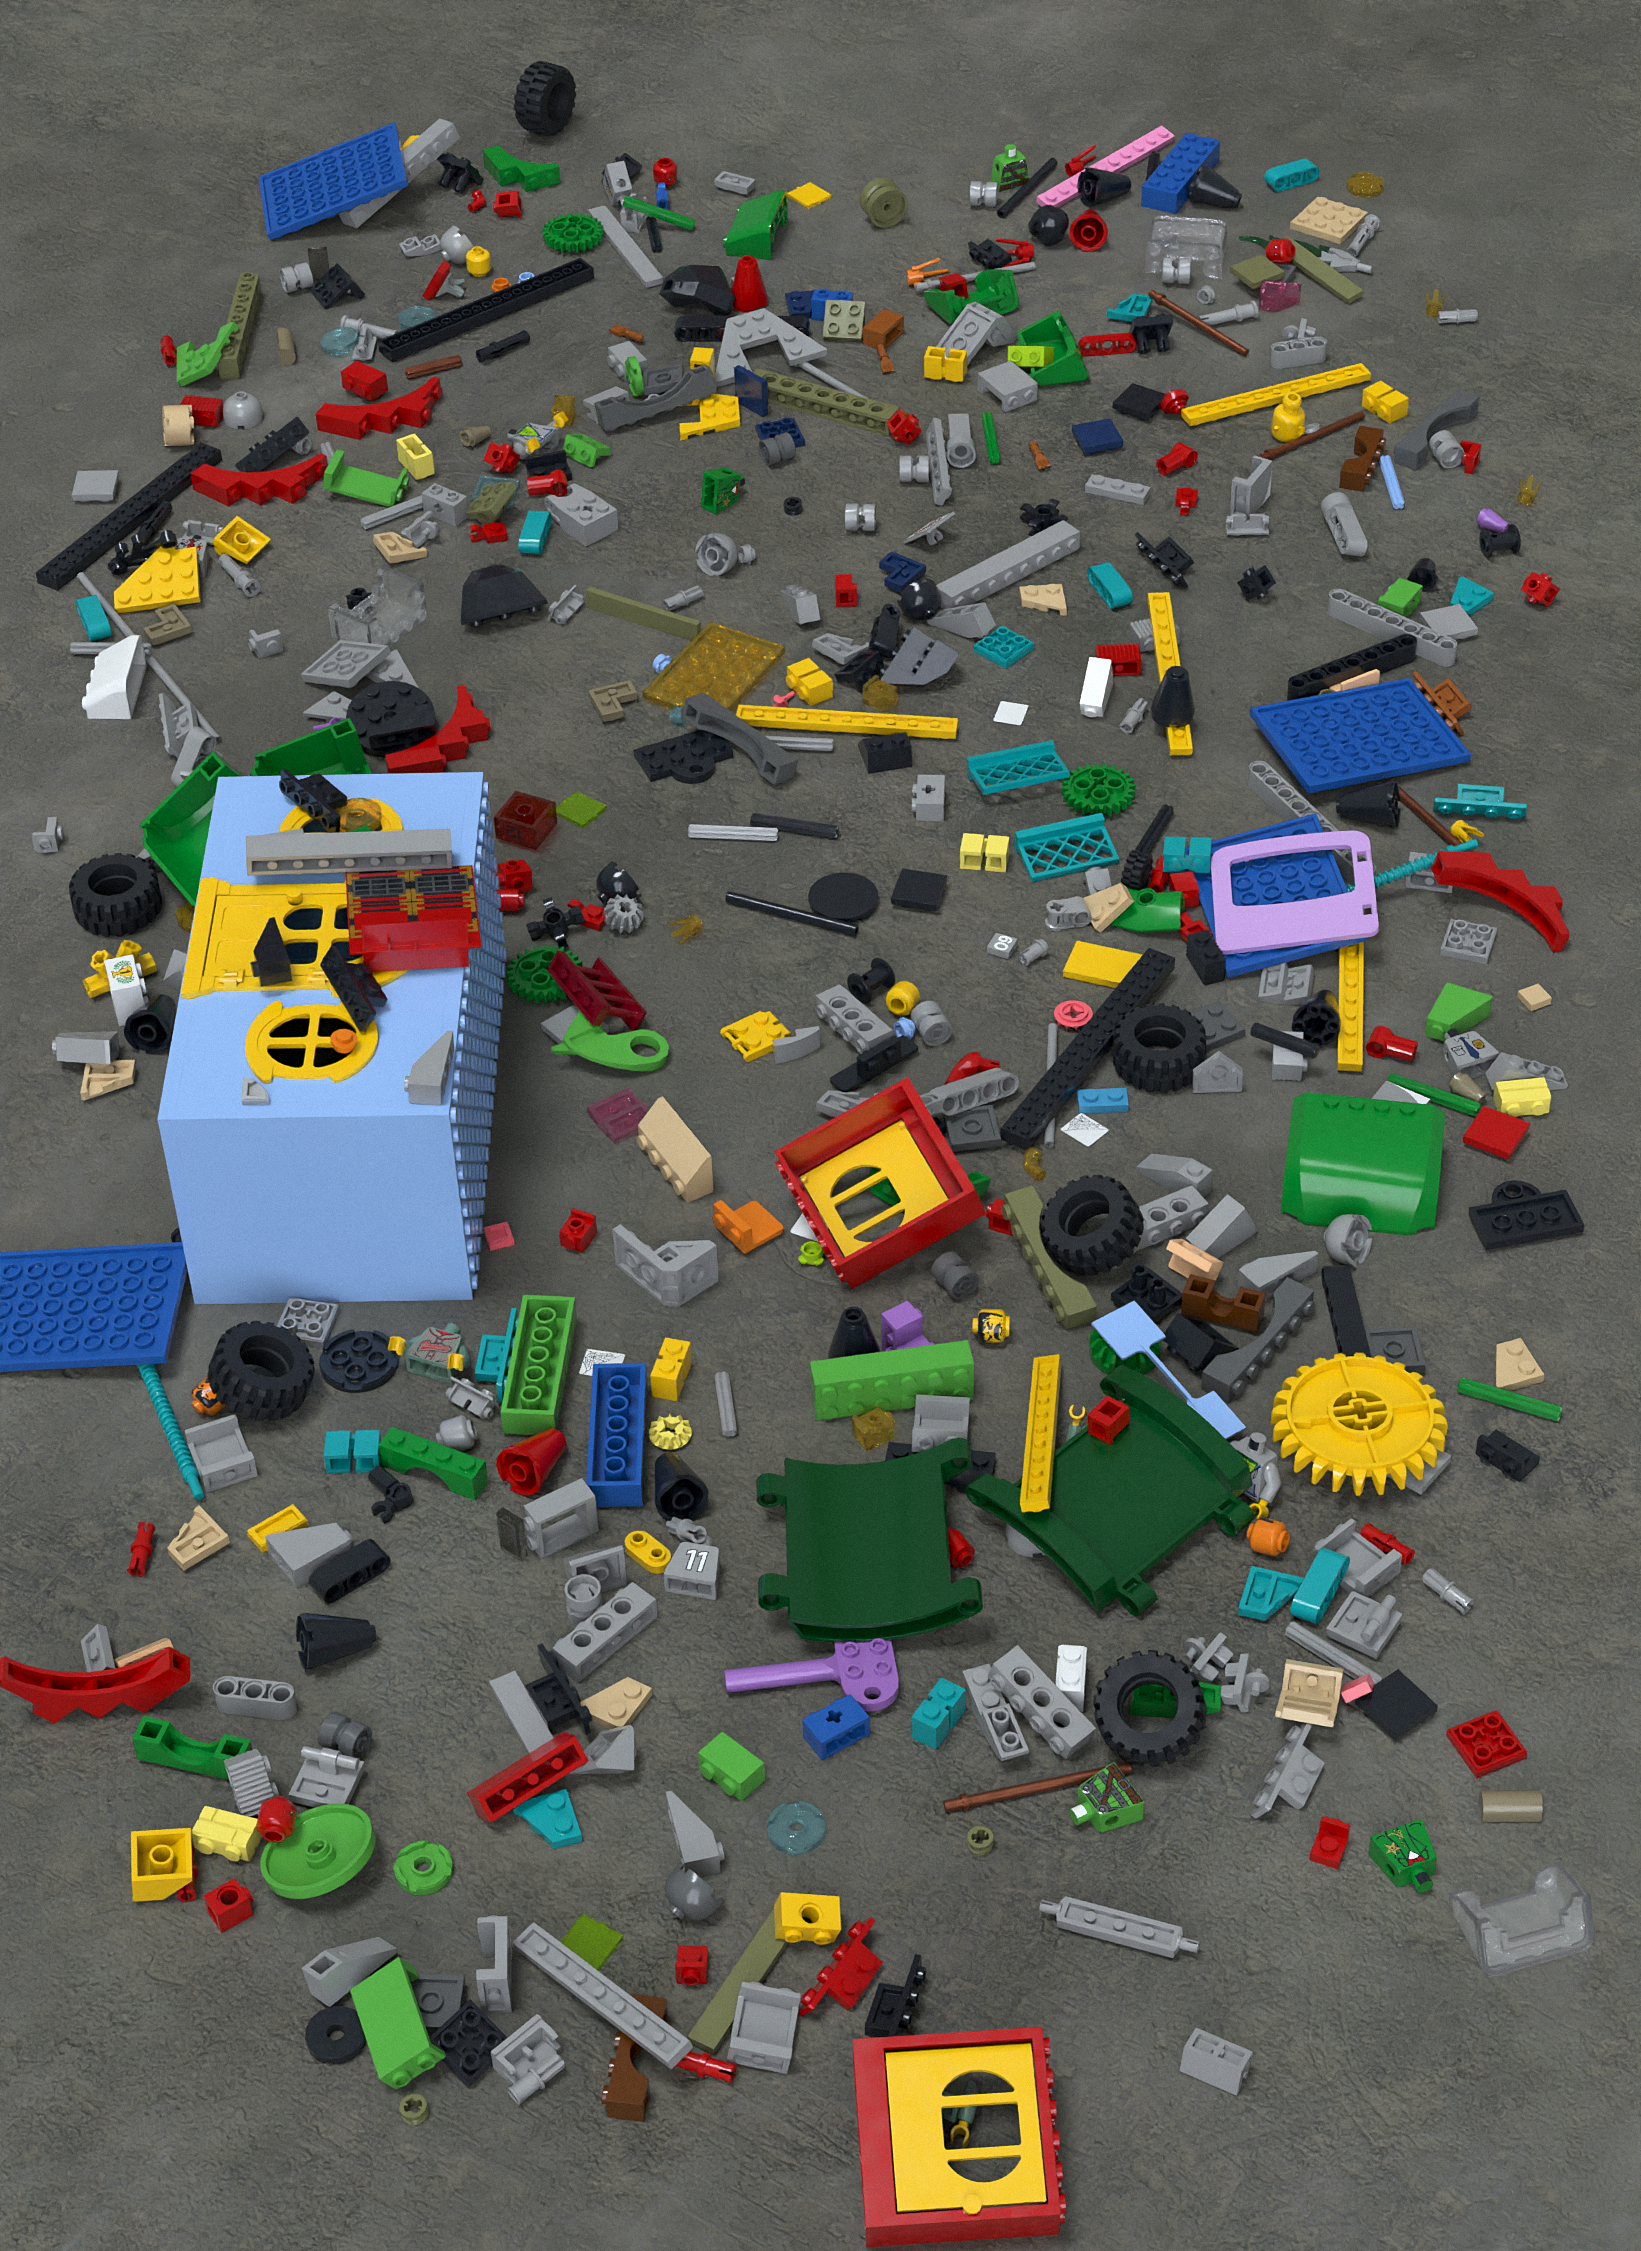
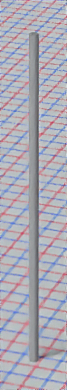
M80 572L77 575V579L92 596H98L103 610L126 638L135 635L83 572ZM145 655L146 662L182 705L188 703L190 700L153 655ZM195 707L199 726L216 738V744L220 743L221 737Z

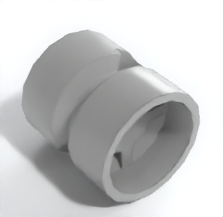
M971 181L970 206H981L983 203L986 207H997L998 182L983 184L982 181Z
M1164 257L1162 283L1173 284L1174 281H1177L1179 284H1190L1191 259L1180 258L1179 261H1176L1175 258Z
M307 262L296 264L294 268L288 266L279 270L281 284L286 293L297 291L298 287L305 289L313 286V277Z
M1446 430L1439 431L1429 441L1430 451L1444 468H1454L1462 462L1465 453L1464 449L1451 432Z
M900 455V482H912L913 479L917 482H929V455H917L916 458H913L911 455Z
M846 503L845 530L857 531L859 528H862L863 531H875L876 504H863L860 507L859 504ZM860 515L865 516V519L860 520Z
M925 1001L913 1009L911 1020L927 1045H941L950 1038L952 1026L938 1003Z
M581 1574L570 1578L566 1583L564 1591L568 1619L577 1626L580 1622L587 1620L593 1615L599 1606L603 1605L600 1582L591 1575Z

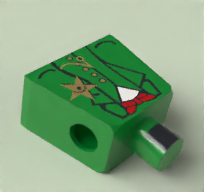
M727 467L704 471L701 507L716 515L737 502L740 487L745 484L744 477Z
M1422 1819L1370 1837L1369 1856L1396 1887L1413 1883L1419 1893L1426 1892L1432 1888L1433 1881L1430 1876L1435 1873L1437 1858Z

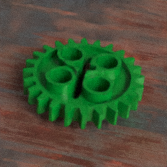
M568 213L567 216L561 214L560 218L553 217L554 221L548 220V224H544V228H542L545 245H549V248L554 247L555 251L561 249L562 253L565 250H568L569 253L575 250L578 253L581 249L583 251H586V248L593 249V245L598 246V242H602V238H604L601 221H598L597 218L592 219V215L585 217V213L581 216L578 213L574 215Z
M1095 763L1094 767L1086 764L1085 769L1078 766L1077 771H1070V777L1065 778L1062 782V796H1064L1063 801L1068 802V808L1074 807V812L1082 810V815L1090 813V815L1102 813L1112 817V812L1120 814V809L1127 810V805H1132V800H1135L1136 784H1134V779L1130 778L1129 773L1123 774L1122 768L1115 770L1116 765L1108 768L1107 763H1104L1102 767H1099L1098 763Z
M543 944L542 949L533 946V951L524 949V955L517 953V959H511V964L507 965L508 971H506L508 987L512 988L513 994L518 993L519 999L524 996L526 997V1002L535 999V1004H538L540 1000H544V1003L547 1004L549 999L557 1003L558 997L566 999L564 990L547 971L556 952H565L563 946L558 950L554 944L551 948H547ZM572 950L565 952L576 966H582V960H579L578 955H573Z

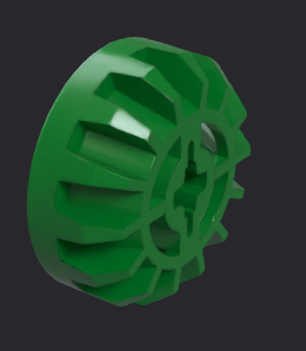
M1095 1328L1090 1333V1358L1093 1364L1105 1374H1110L1117 1367L1123 1365L1144 1375L1156 1366L1144 1353H1136L1122 1360ZM1159 1341L1149 1348L1158 1359H1160L1161 1342Z

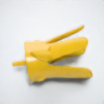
M1463 820L1456 821L1450 831L1462 843H1464L1463 840L1465 842L1473 840L1468 835L1469 833L1484 837V833L1478 831L1477 828L1468 826Z

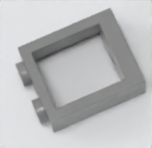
M582 1478L524 1505L525 1517L523 1518V1524L527 1530L525 1541L531 1551L535 1550L541 1559L599 1531L595 1495ZM575 1508L574 1515L541 1529V1524Z

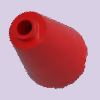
M1085 210L1070 226V239L1073 245L1082 251H1095L1107 239V225L1095 210Z
M749 255L743 256L738 260L732 286L735 294L734 309L743 313L755 311V309L760 307L763 309L768 305V295L758 262Z
M550 1428L504 1448L496 1459V1467L503 1482L507 1479L512 1485L510 1489L515 1493L523 1496L533 1495L541 1489L567 1447L565 1436L562 1432Z

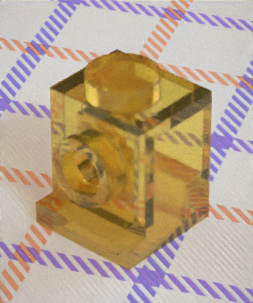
M555 395V405H552L551 415L554 417L559 412H564L568 418L564 426L571 427L576 415L575 396Z
M874 675L863 685V704L886 712L891 706L896 704L898 700L897 687L879 680L878 675Z
M878 1407L860 1417L857 1415L852 1416V1435L866 1451L894 1438L895 1420L889 1411L884 1413Z

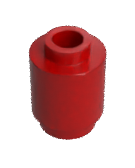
M519 888L496 890L497 894H501V908H498L499 912H520V907H524V893H520Z
M948 1527L950 1563L956 1568L965 1567L972 1562L975 1549L959 1530Z

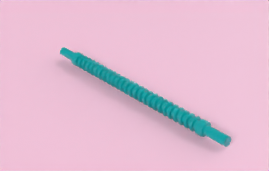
M1476 839L1457 846H1447L1444 851L1467 852L1477 848L1478 843ZM1434 851L1433 855L1427 854L1426 858L1421 856L1420 860L1416 858L1414 862L1409 861L1408 865L1405 863L1402 864V867L1398 865L1395 870L1393 868H1390L1389 872L1384 870V874L1379 872L1377 877L1374 875L1375 888L1378 889L1380 884L1385 886L1386 882L1391 884V880L1396 882L1398 878L1403 879L1404 875L1407 877L1410 876V873L1414 875L1417 870L1422 872V868L1427 870L1428 866L1432 867L1437 852ZM1353 882V886L1347 885L1348 892H1352L1355 889V882Z
M139 1364L137 1366L148 1389L147 1391L150 1394L166 1438L169 1441L184 1482L189 1484L194 1499L200 1501L204 1499L205 1495L198 1480L199 1472L193 1462L185 1438L182 1436L183 1433L180 1430L181 1428L178 1425L168 1396L165 1394V1389H163V1384H161V1379H159L155 1365Z

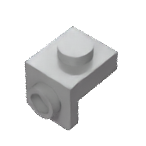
M254 629L249 630L250 639H248V645L258 658L283 651L281 633L278 629L257 635Z
M48 817L46 832L32 833L36 853L58 852L59 842L63 839L64 833L63 827L58 824L57 817Z
M1090 868L1084 873L1082 878L1083 883H1086L1088 896L1112 887L1108 868Z

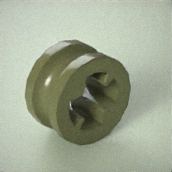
M984 1826L971 1828L967 1834V1849L975 1856L988 1855L993 1849L994 1838L992 1831ZM978 1838L984 1839L982 1844L976 1843Z
M410 2094L400 2102V2113L402 2120L406 2124L417 2126L427 2120L429 2109L426 2099L422 2095ZM415 2106L419 2111L413 2114L409 2108Z

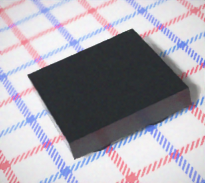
M1132 383L1113 402L1112 408L1123 414H1130L1141 420H1148L1160 408V403L1165 393Z
M902 868L891 896V904L901 907L919 908L925 911H937L947 884V875Z
M1399 1669L1375 1684L1372 1692L1355 1700V1704L1394 1740L1437 1712L1438 1705Z
M470 1999L434 2032L429 2039L433 2045L445 2052L446 2057L442 2061L468 2088L493 2064L491 2051L506 2040L507 2037Z

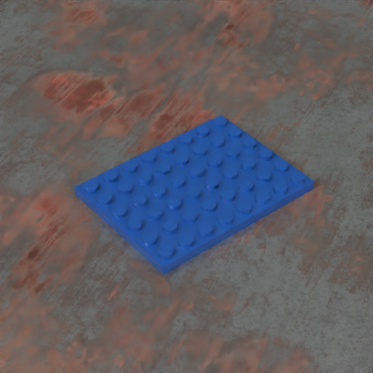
M391 123L259 176L267 236L269 240L279 239L285 234L299 231L305 226L314 225L320 220L332 218L340 212L349 211L353 207L367 204L373 199L385 197L388 193L402 190L408 186L407 172L396 123Z
M1410 678L1250 708V717L1308 794L1470 762L1471 753Z
M1315 813L1212 841V856L1216 851L1227 846L1285 836L1322 833L1324 831ZM1190 847L1185 848L1186 855L1188 856ZM1331 850L1307 851L1257 858L1248 862L1234 863L1230 868L1232 899L1235 906L1289 903L1348 893ZM1211 870L1210 874L1194 873L1199 887V902L1209 929L1213 933V939L1216 942ZM1366 937L1224 954V957H1226L1225 973L1227 978L1364 942Z
M182 1242L0 1252V1372L167 1363L188 1270Z

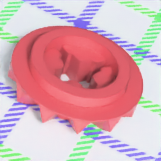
M1076 1000L1062 1002L1054 1010V1020L1057 1021L1058 1026H1065L1066 1030L1069 1028H1074L1075 1030L1078 1027L1083 1028L1093 1016L1092 1009L1086 1003ZM1071 1012H1073V1015H1075L1076 1018H1072L1070 1016Z

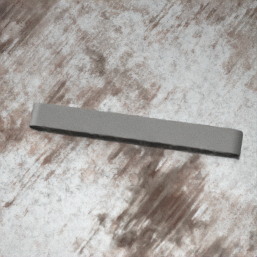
M1264 761L1250 763L1249 788L1284 821L1316 813L1324 832L1339 831L1268 763ZM1331 849L1342 877L1353 886L1355 877L1352 851L1349 849ZM1365 855L1357 856L1358 862L1366 861ZM1372 862L1373 874L1376 876V866Z

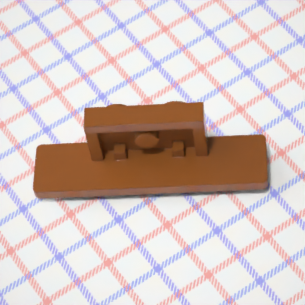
M1417 671L1413 672L1412 674L1416 679L1413 683L1421 693L1425 692V698L1431 705H1435L1434 709L1442 718H1446L1444 721L1452 731L1456 730L1459 735H1462L1464 732L1456 719L1472 709L1468 700L1449 678L1431 689Z

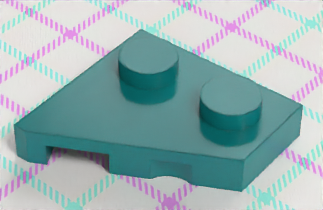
M1134 293L1126 300L1119 302L1118 308L1114 310L1109 308L1106 318L1132 322L1136 317L1147 316L1153 299L1148 295Z
M1461 576L1452 596L1450 606L1460 604L1468 616H1471L1494 599V592Z
M1251 1566L1238 1607V1615L1266 1621L1297 1593L1304 1578Z
M567 1789L527 1799L513 1808L514 1814L517 1817L521 1816L529 1823V1827L536 1834L543 1836L545 1842L553 1849L582 1842V1834Z

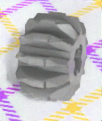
M617 894L615 899H609L604 908L605 924L611 925V931L618 929L621 934L625 930L630 934L633 929L637 930L640 927L641 921H643L642 904L637 903L636 898L629 899L627 894L624 898Z

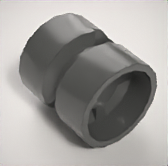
M787 432L776 435L774 439L766 438L759 441V453L766 466L780 462V459L782 461L792 459L796 455L794 441Z
M949 1251L942 1254L933 1263L931 1268L933 1277L944 1286L945 1290L954 1299L959 1300L968 1297L978 1286V1275L969 1265L967 1266L966 1262L957 1252Z
M332 1712L326 1717L318 1734V1744L321 1747L340 1750L342 1755L359 1758V1760L368 1750L372 1740V1729L369 1726L358 1721H351L349 1717L338 1712Z

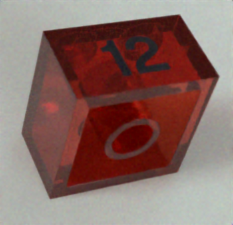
M515 790L494 816L496 839L537 850L557 824L556 802Z

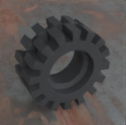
M1132 850L1129 856H1127V862L1124 864L1121 882L1127 888L1140 891L1145 889L1149 883L1148 879L1153 868V856L1148 853Z

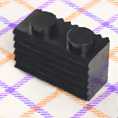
M1204 930L1189 934L1186 943V956L1203 984L1210 985L1224 981L1226 957L1222 954L1223 952L1211 936L1210 931Z

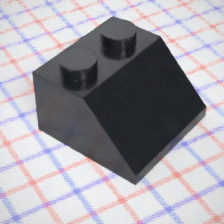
M906 732L866 738L858 743V748L868 774L912 767V746Z
M1182 1313L1176 1314L1164 1332L1166 1338L1163 1341L1168 1344L1167 1349L1177 1356L1182 1355L1187 1359L1185 1364L1195 1371H1199V1369L1204 1370L1217 1355L1239 1350L1237 1346L1204 1320Z

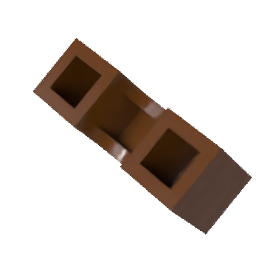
M1190 1274L1182 1293L1181 1313L1257 1333L1264 1316L1266 1293L1240 1287L1236 1298H1225L1216 1291L1215 1280Z

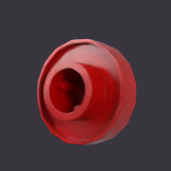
M1184 389L1171 390L1164 395L1160 408L1165 414H1180L1181 409L1185 408L1189 396Z

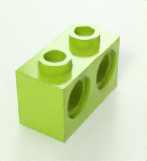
M1008 346V362L1012 361L1018 367H1045L1054 362V347Z

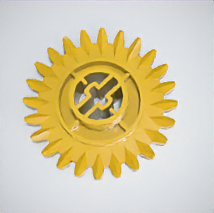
M1356 1352L1354 1356L1346 1357L1345 1354L1338 1353L1334 1354V1359L1326 1360L1321 1357L1314 1359L1313 1367L1301 1366L1296 1370V1377L1286 1378L1282 1384V1391L1277 1392L1274 1397L1270 1425H1276L1273 1429L1272 1440L1276 1442L1284 1439L1280 1453L1282 1459L1297 1451L1294 1461L1295 1473L1301 1471L1311 1461L1314 1462L1311 1483L1314 1485L1320 1481L1327 1470L1333 1472V1492L1337 1493L1346 1475L1352 1476L1356 1496L1361 1495L1366 1477H1372L1377 1493L1383 1495L1387 1474H1391L1400 1490L1405 1489L1406 1467L1419 1481L1423 1479V1460L1435 1468L1437 1464V1450L1444 1452L1445 1435L1447 1436L1448 1429L1447 1419L1444 1417L1445 1408L1443 1403L1436 1399V1390L1433 1386L1422 1385L1423 1376L1417 1372L1408 1373L1405 1371L1406 1365L1400 1362H1395L1394 1364L1386 1362V1358L1380 1355L1370 1358L1366 1357L1364 1353Z

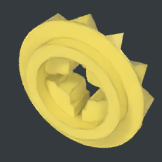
M670 1413L666 1418L659 1416L657 1421L651 1422L649 1430L651 1442L655 1446L666 1450L684 1446L692 1435L689 1420H683L681 1415L673 1417ZM665 1428L675 1429V1435L670 1431H666Z

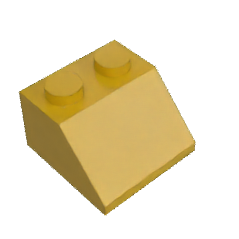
M191 1828L131 1831L133 1902L164 1900L192 1881Z

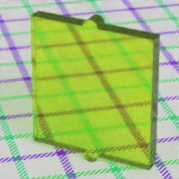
M576 791L567 799H563L562 803L552 811L553 814L584 828L593 820H597V817L607 810V806Z
M582 1914L560 1942L599 1971L624 1938L622 1934L607 1927L605 1922L599 1923Z

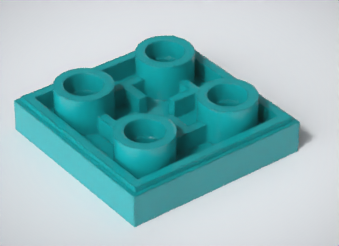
M1000 626L973 645V652L1007 669L1034 650L1035 643L1009 630L1007 627Z

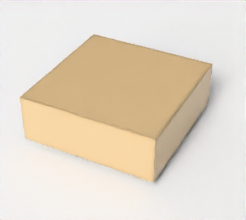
M1539 984L1519 990L1517 998L1530 1011L1551 1004L1552 997Z

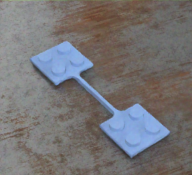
M1135 1301L1092 1322V1326L1122 1360L1136 1353L1146 1354L1186 1399L1187 1404L1207 1420L1226 1440L1246 1430V1426L1215 1391L1201 1398H1192L1149 1349L1151 1345L1165 1339L1166 1336Z

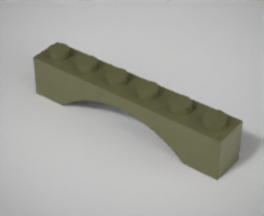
M1033 1185L1006 1193L1003 1205H1001L1002 1215L1005 1220H1009L1015 1240L1020 1241L1024 1258L1032 1264L1033 1275L1037 1281L1040 1280L1046 1300L1051 1301L1057 1321L1062 1322L1065 1330L1094 1321L1097 1306L1087 1287L1063 1273L1052 1262L1044 1249L1039 1231L1043 1204Z

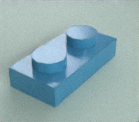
M1126 1088L1077 1090L1079 1114L1128 1112L1129 1104Z

